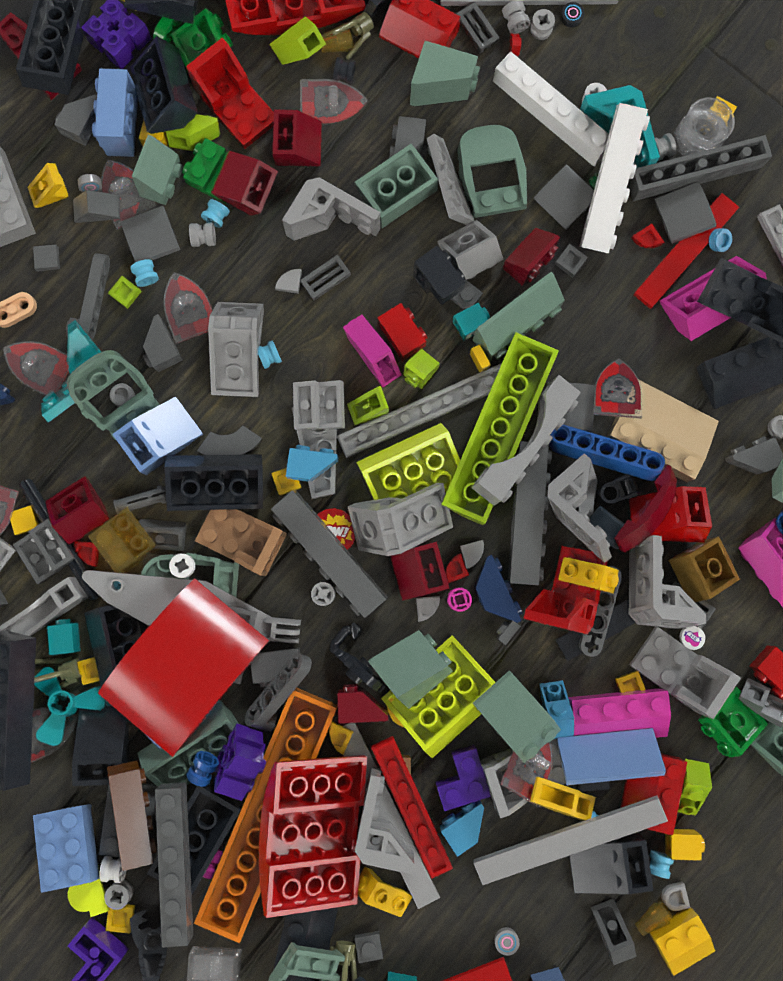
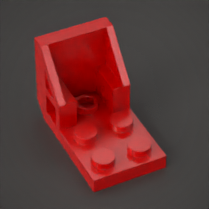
M223 38L186 66L194 89L201 100L244 149L274 126V112L250 86L247 74L229 44Z
M562 546L552 591L543 589L526 608L524 619L588 634L594 625L601 590L560 581L559 574L563 558L566 557L607 566L608 560L604 563L592 551Z

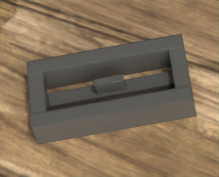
M475 2L456 13L461 16L460 25L479 53L484 52L485 48L489 49L493 43L497 44L499 42V36ZM471 11L473 12L477 20L480 22V24L482 25L490 39H487L485 34L482 32L481 27L470 14Z
M336 255L305 276L300 282L313 301H315L351 276V272L340 257ZM338 263L339 266L309 286V282ZM343 270V273H341L339 276L328 282L326 285H324L317 291H313Z

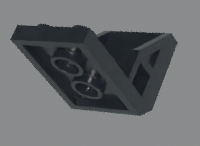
M720 258L697 302L783 343V287L728 260Z

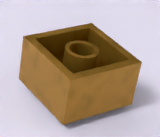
M719 536L705 540L704 543L698 542L669 560L683 591L694 602L711 599L740 580Z

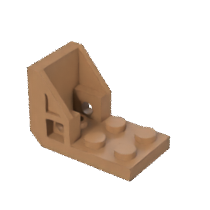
M238 509L210 510L195 541L261 576H267L287 533Z

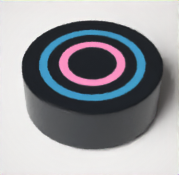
M576 2L567 3L562 9L561 21L567 27H577L581 24L584 17L583 7Z

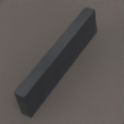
M629 598L614 606L605 640L636 623L629 615ZM596 616L593 628L600 629L603 625V619L600 616ZM569 631L555 639L567 661L582 653L579 649L581 637L579 632ZM590 631L588 634L592 635L590 642H585V647L588 649L596 645L593 643L594 636L599 638L600 634Z

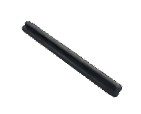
M31 479L22 481L19 484L20 489L40 521L44 522L50 518L45 500ZM65 541L75 557L68 564L89 600L94 601L101 596L83 580L82 574L88 569L76 553L73 545Z

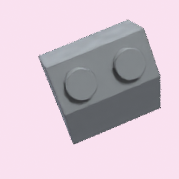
M477 220L437 241L441 250H445L452 260L450 263L455 269L459 268L462 271L466 280L475 277L481 271L492 268L498 262L504 260L497 237Z

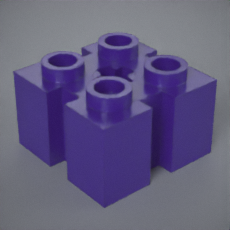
M107 0L100 7L102 14L98 18L93 15L81 29L91 45L99 52H105L107 58L119 69H123L133 59L131 52L135 48L140 51L152 38L146 24L135 14L131 13L129 15L122 3L118 0Z
M237 723L235 724L228 737L227 744L223 745L217 756L219 764L215 770L217 775L215 777L214 792L241 801L247 792H251L256 776L263 772L266 764L263 756L265 750L263 732Z

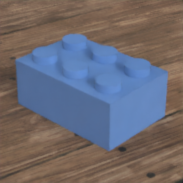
M99 69V78L95 79V89L98 94L97 100H94L96 122L92 124L93 136L96 137L100 147L103 148L107 156L134 157L138 105L135 84L128 70Z
M91 804L33 815L41 893L86 884L100 879Z

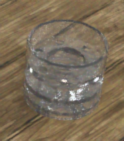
M706 97L697 100L691 105L674 132L677 150L683 156L721 147L734 129L735 118L732 110L725 102L717 98Z

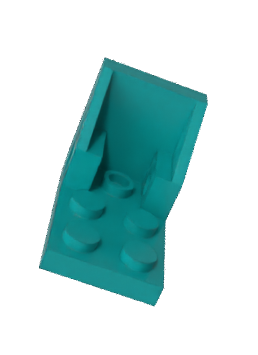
M628 85L585 95L580 110L609 134L616 106L619 103L645 109L646 105L642 91ZM649 120L646 131L642 130L640 140L643 141L641 152L639 155H635L633 162L636 168L655 164L660 158Z
M76 320L68 325L67 364L70 374L88 359L101 353L100 349ZM67 380L61 385L63 387L56 393L52 391L42 399V416L47 422H50L75 403L69 394Z

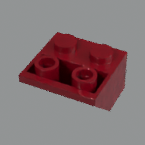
M274 109L273 157L275 165L321 166L322 121L298 110Z
M228 151L211 194L250 216L260 214L278 171L258 159Z
M535 228L505 260L502 268L522 286L527 281L531 283L540 273L539 270L543 264L547 266L554 258V254L559 248L556 245L560 237Z
M437 542L411 548L401 554L390 555L402 601L449 589Z

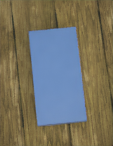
M653 728L557 738V746L566 785L664 776L666 773Z

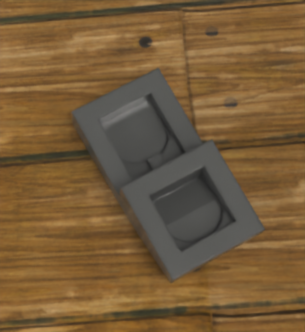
M747 678L739 699L764 719L782 727L783 700L769 694L770 688Z

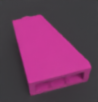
M362 314L343 327L349 341L382 388L401 376L391 349Z

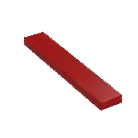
M721 193L710 206L716 221V227L679 241L633 294L648 308L651 309L709 243L712 231L722 228L738 210L739 206L726 195Z
M391 736L372 745L371 749L430 878H435L453 869L394 737Z

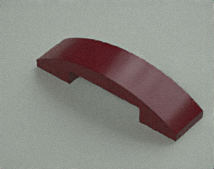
M667 464L654 482L658 493L638 521L634 523L627 520L614 538L620 551L626 552L643 542L657 529L667 515L673 503L677 486V479L671 465Z

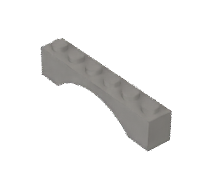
M560 375L554 378L538 399L537 424L526 447L517 456L504 462L490 465L483 471L471 488L493 506L501 501L503 503L506 502L513 492L510 490L513 484H519L525 477L524 469L527 465L532 466L540 456L537 453L541 447L545 448L553 437L550 435L554 429L557 431L566 419L563 416L566 412L570 413L577 406L578 401L576 399L581 392Z
M67 577L45 592L25 610L2 624L0 631L8 630L31 636L86 600L88 596L76 577Z

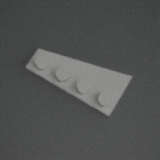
M433 134L427 138L428 152L434 163L448 216L450 219L468 225L475 220L443 138Z
M337 429L297 430L300 445L308 446L310 451L319 452L320 448L334 450L333 454H336ZM336 464L312 482H308L312 499L335 494Z

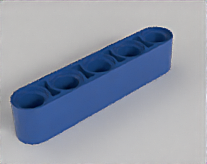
M562 425L557 431L554 429L550 434L553 438L549 442V446L555 453L575 459L585 454L591 459L592 464L644 480H656L665 465L664 457L658 452L567 425ZM556 437H563L565 440H564V441H558V440H556L555 438H556ZM578 444H586L588 447L581 448ZM607 450L611 454L604 455L601 453V451ZM625 457H630V458H632L634 461H633V462H628V461H626L624 458H625ZM654 464L657 469H651L647 465Z

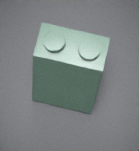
M424 41L411 82L410 105L420 106L468 100L470 91L475 92L480 71V67L477 66L478 56Z
M419 630L368 661L396 698L408 709L453 672L448 666L452 662L443 651L438 654L434 649L437 645L429 634L424 636Z
M510 671L473 702L483 717L523 763L533 758L546 743L552 741L557 733L561 731L554 719Z

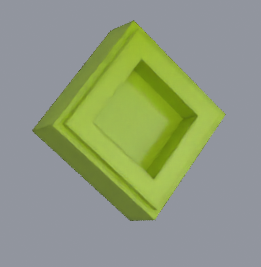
M121 276L108 294L128 309L142 291L125 277Z

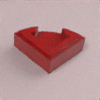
M511 33L510 51L518 57L521 49V38L519 34Z
M652 224L631 238L636 244L644 248H657L664 244L663 239Z
M74 541L75 551L86 564L98 567L100 543Z
M461 554L452 558L446 567L445 573L448 584L469 576Z

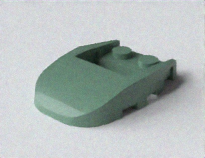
M501 125L476 127L465 132L458 145V174L465 190V197L472 204L473 218L526 209V167L513 131ZM515 160L519 185L475 192L471 167Z
M113 350L103 351L94 355L77 367L67 379L69 394L80 408L81 413L87 419L92 420L101 430H109L111 435L131 420L160 405L154 398V393L145 381L144 376L118 352ZM125 373H128L142 391L104 418L89 400Z
M186 553V555L193 558L195 565L215 566L213 585L237 598L238 563ZM175 555L154 557L144 566L141 575L178 578L171 573L169 568L170 561Z
M291 942L268 981L286 980L288 975L316 978L319 981H339L340 976L336 971L339 962L345 961V956L337 949L333 951L298 946Z

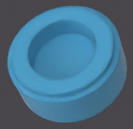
M724 228L713 230L709 237L710 248L716 252H725L729 249L732 243L731 232Z

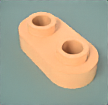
M20 292L1 301L0 327H10L33 315L37 309L36 300L30 294ZM28 303V307L23 309V304ZM7 313V318L2 320L3 314Z

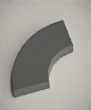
M242 426L237 432L229 435H217L210 432L197 451L203 455H246L255 449L263 439L245 426Z

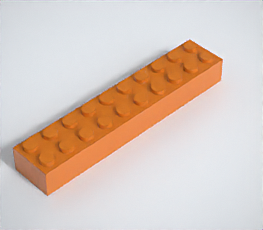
M295 688L288 697L264 754V759L266 760L265 768L261 774L256 776L254 786L246 797L194 924L240 943L261 893L259 876L260 822L265 790L272 767L277 761L316 759L338 707L337 704L299 688Z

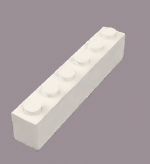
M510 51L495 68L493 82L595 167L603 158L609 134Z
M619 103L616 106L580 247L609 253L610 249H614L617 235H614L615 228L620 226L623 218V212H620L623 202H627L630 192L627 184L629 179H633L636 171V165L633 162L635 155L640 154L643 141L640 140L642 130L646 131L650 116H646L648 109Z

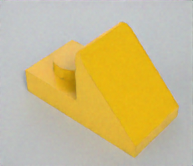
M47 163L28 186L35 208L68 197L63 178L54 163Z

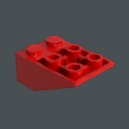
M677 487L673 503L667 515L650 536H662V541L704 543L712 528L706 487ZM658 492L633 497L628 500L632 522L636 523Z

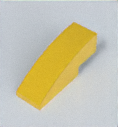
M536 777L530 802L585 821L591 819L596 797Z

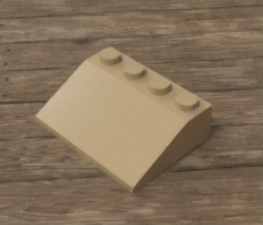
M638 380L641 389V410L635 409V415L618 413L606 437L658 452L665 459L664 468L667 464L671 465L675 476L685 482L695 480L706 459L719 421ZM631 386L629 390L630 395L626 396L624 402L633 403L635 401V398L632 397L635 395L634 386Z

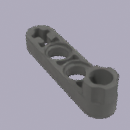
M94 254L80 319L70 317L66 325V336L68 335V325L76 320L93 341L110 267L109 255Z
M608 566V567H611V568H614V569L619 570L618 568H616V567H614V566ZM620 571L618 572L619 581L614 589V594L601 591V593H606L610 599L606 606L598 604L596 616H600L603 619L602 627L600 629L592 627L590 630L593 633L600 634L599 638L594 636L593 643L596 644L595 649H591L588 652L585 642H590L592 635L581 633L579 649L589 657L597 656L603 648L621 582Z
M295 653L247 710L245 715V724L247 726L264 732H271L274 729L277 720L275 712L309 673L312 664L310 657L301 653Z

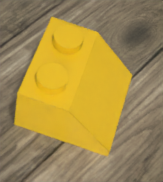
M691 907L681 910L648 930L673 976L715 952L710 935L698 914Z

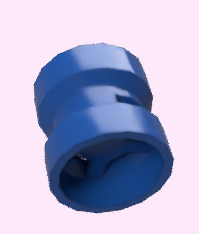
M199 751L193 760L194 765L190 766L186 775L191 783L204 787L209 784L212 778L211 773L216 770L219 760L209 752Z

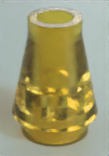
M350 29L337 35L332 33L324 37L326 45L321 50L322 53L349 52V49L354 48Z
M659 901L657 904L654 902L635 925L640 933L646 936L648 933L669 925V921L673 919V916L662 901Z

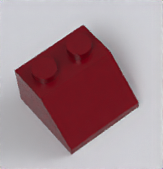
M86 476L45 501L52 527L68 544L80 540L85 534L96 527L102 526L109 519L105 505Z
M344 684L343 688L339 689L337 693L339 723L388 721V710L363 687L358 688L357 684Z

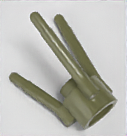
M362 12L349 22L321 36L325 39L351 28L355 36L361 35V38L346 56V59L349 60L362 43L371 36L369 31L374 26L370 16L366 12Z
M72 656L55 659H35V665H62L58 666V671L35 677L34 683L60 676L61 680L66 679L60 683L62 689L69 684L78 682V678L82 677L77 664L79 659L73 660Z
M342 940L336 941L335 947L331 946L330 950L337 949L345 956V961H340L338 964L343 965L341 981H347L350 962L352 981H355L357 979V949H355V943Z

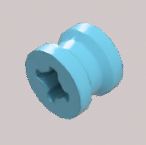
M210 199L207 203L208 208L202 212L201 217L206 222H213L215 227L221 228L223 218L228 216L230 211L220 202Z
M141 260L130 267L132 273L136 275L135 282L137 286L145 287L158 281L159 277L153 271L154 264L152 260Z
M273 340L264 347L259 346L258 355L265 369L274 362H282Z
M651 850L649 854L651 858V874L669 879L671 874L669 868L674 863V860L667 854Z

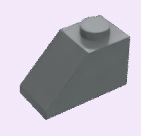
M96 94L64 105L62 111L57 114L54 124L61 135L86 146L92 134V124L96 122V115L94 113V100H97Z
M159 314L155 315L143 345L146 352L143 357L149 368L153 367L157 372H160L183 359L163 319Z
M300 648L260 652L251 662L253 684L259 683L260 687H267L295 653H300Z
M614 899L592 906L591 910L613 965L637 957L634 942Z

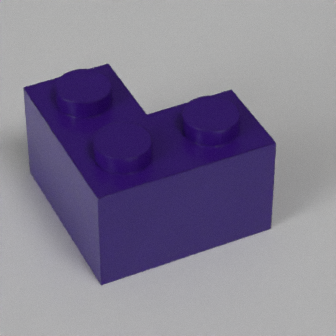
M474 744L451 751L458 775L436 782L444 811L491 797Z
M93 917L68 945L74 953L86 962L71 981H104L129 949L112 933L106 931V928Z

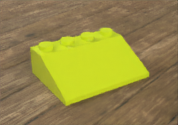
M440 423L358 461L357 464L374 500L389 497L403 499L435 483H443L445 492H447L460 459L449 431Z
M453 635L436 649L438 654L443 651L452 662L448 665L453 671L449 676L410 709L399 701L391 690L381 698L431 758L436 756L481 715L473 702L496 683Z

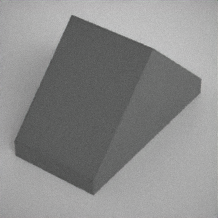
M85 190L73 199L75 223L120 219L118 195Z

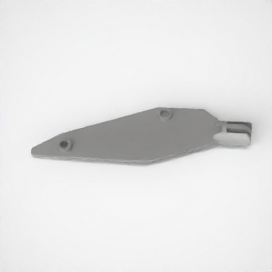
M87 570L82 574L83 580L107 603L149 626L192 581L189 579ZM198 580L226 605L258 612L254 628L269 641L299 643V638L276 634L299 635V628L278 626L277 624L299 626L301 625V620L271 617L209 582ZM115 581H119L121 583L120 589H116L114 587Z

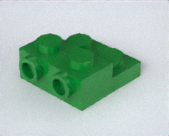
M206 8L195 16L194 24L185 23L171 33L176 47L179 48L185 67L221 38L230 47L233 46L230 37L222 32L221 27L224 24L219 15L211 13Z
M205 138L203 143L198 142L195 146L193 161H188L185 164L182 172L184 174L183 178L187 185L227 204V202L211 194L226 158L227 151L224 147Z
M737 687L733 689L714 719L704 715L698 719L702 724V732L708 737H713L718 743V751L724 756L729 757L741 756L768 725L763 717L755 713L739 699L741 691Z

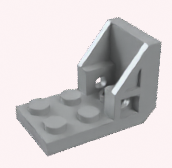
M319 177L305 182L282 221L286 236L294 241L327 230L337 214L345 223L349 224L352 222L358 226L361 232L367 235L371 233L376 236L380 231V212Z
M217 302L209 317L208 327L211 395L258 397V348L261 343L264 314L263 304Z
M583 454L548 485V499L556 518L605 563L612 557L609 550L610 544L606 540L607 534L598 525L594 527L589 522V517L593 514L598 481L591 459Z
M435 483L403 499L389 497L354 503L348 506L358 550L385 556L401 554L453 528L450 510L441 505L446 495L444 484Z
M649 536L639 545L629 550V615L638 625L683 629L706 624V613L680 586L662 584L664 576L662 569V555L664 552L662 536ZM662 594L666 596V603L662 599Z
M656 626L629 664L660 688L667 690L670 695L698 714L711 719L715 718L741 679L732 671L702 655H697Z
M553 739L548 742L550 767L547 780L563 785L566 784L557 739ZM512 749L488 756L480 761L494 807L500 818L511 815L529 802V799L507 787L509 780L504 776L514 753ZM538 751V754H536V763L530 759L524 763L527 768L520 767L523 761L517 757L513 774L519 775L521 779L534 785L536 777L542 778L541 775L544 773L542 772L544 762H542L543 757L541 758V753ZM528 762H532V765H534V767H530L528 765ZM531 770H536V771H538V772H537V773H538L537 776H534V774H533V772H532Z
M372 767L355 852L363 864L413 875L415 865L413 850L390 821L377 818L380 801L376 800L377 795L382 796L385 777L381 776L380 768Z

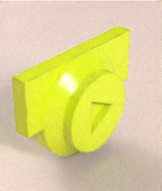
M100 879L69 887L68 900L75 910L80 912L89 911L91 917L109 911V907L104 900L105 891Z

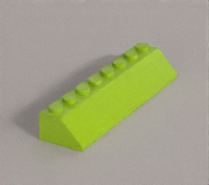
M515 332L441 505L476 523L486 524L493 505L471 487L490 465L504 462L514 457L559 350Z

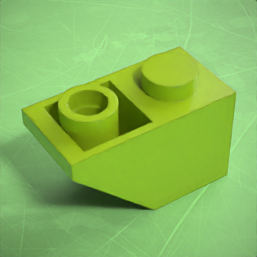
M304 17L269 45L283 65L309 58L325 46L326 43L316 25L307 17Z
M196 114L194 119L184 128L166 131L169 147L193 151L197 143H203L205 138L212 141L219 137L218 118Z
M421 349L404 365L405 381L414 388L418 386L422 389L438 370L440 363Z
M685 759L688 763L678 812L686 815H696L712 789L709 763Z

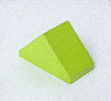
M381 386L374 388L347 404L354 425L368 422L389 413V407Z

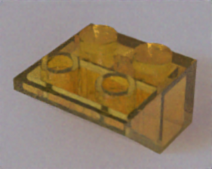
M128 507L88 536L115 573L126 574L143 561L156 546L155 542Z

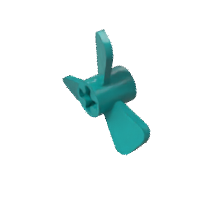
M45 667L35 677L55 671L50 667ZM57 677L34 683L38 689L49 696L48 708L52 712L36 732V738L40 742L52 746L60 745L63 741L66 717L74 715L78 708L101 710L105 707L104 698L98 694L101 687H95L75 696L72 693L62 691ZM69 698L70 703H68L66 711H61L63 706L58 705L59 700L66 701Z

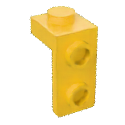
M564 557L559 580L614 594V589L619 581V570Z
M364 867L359 876L358 895L365 904L398 917L403 915L412 899V895L409 892L384 883L372 869Z

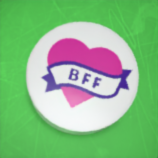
M696 626L683 628L680 632L679 640L688 649L697 650L703 646L705 634L702 629Z

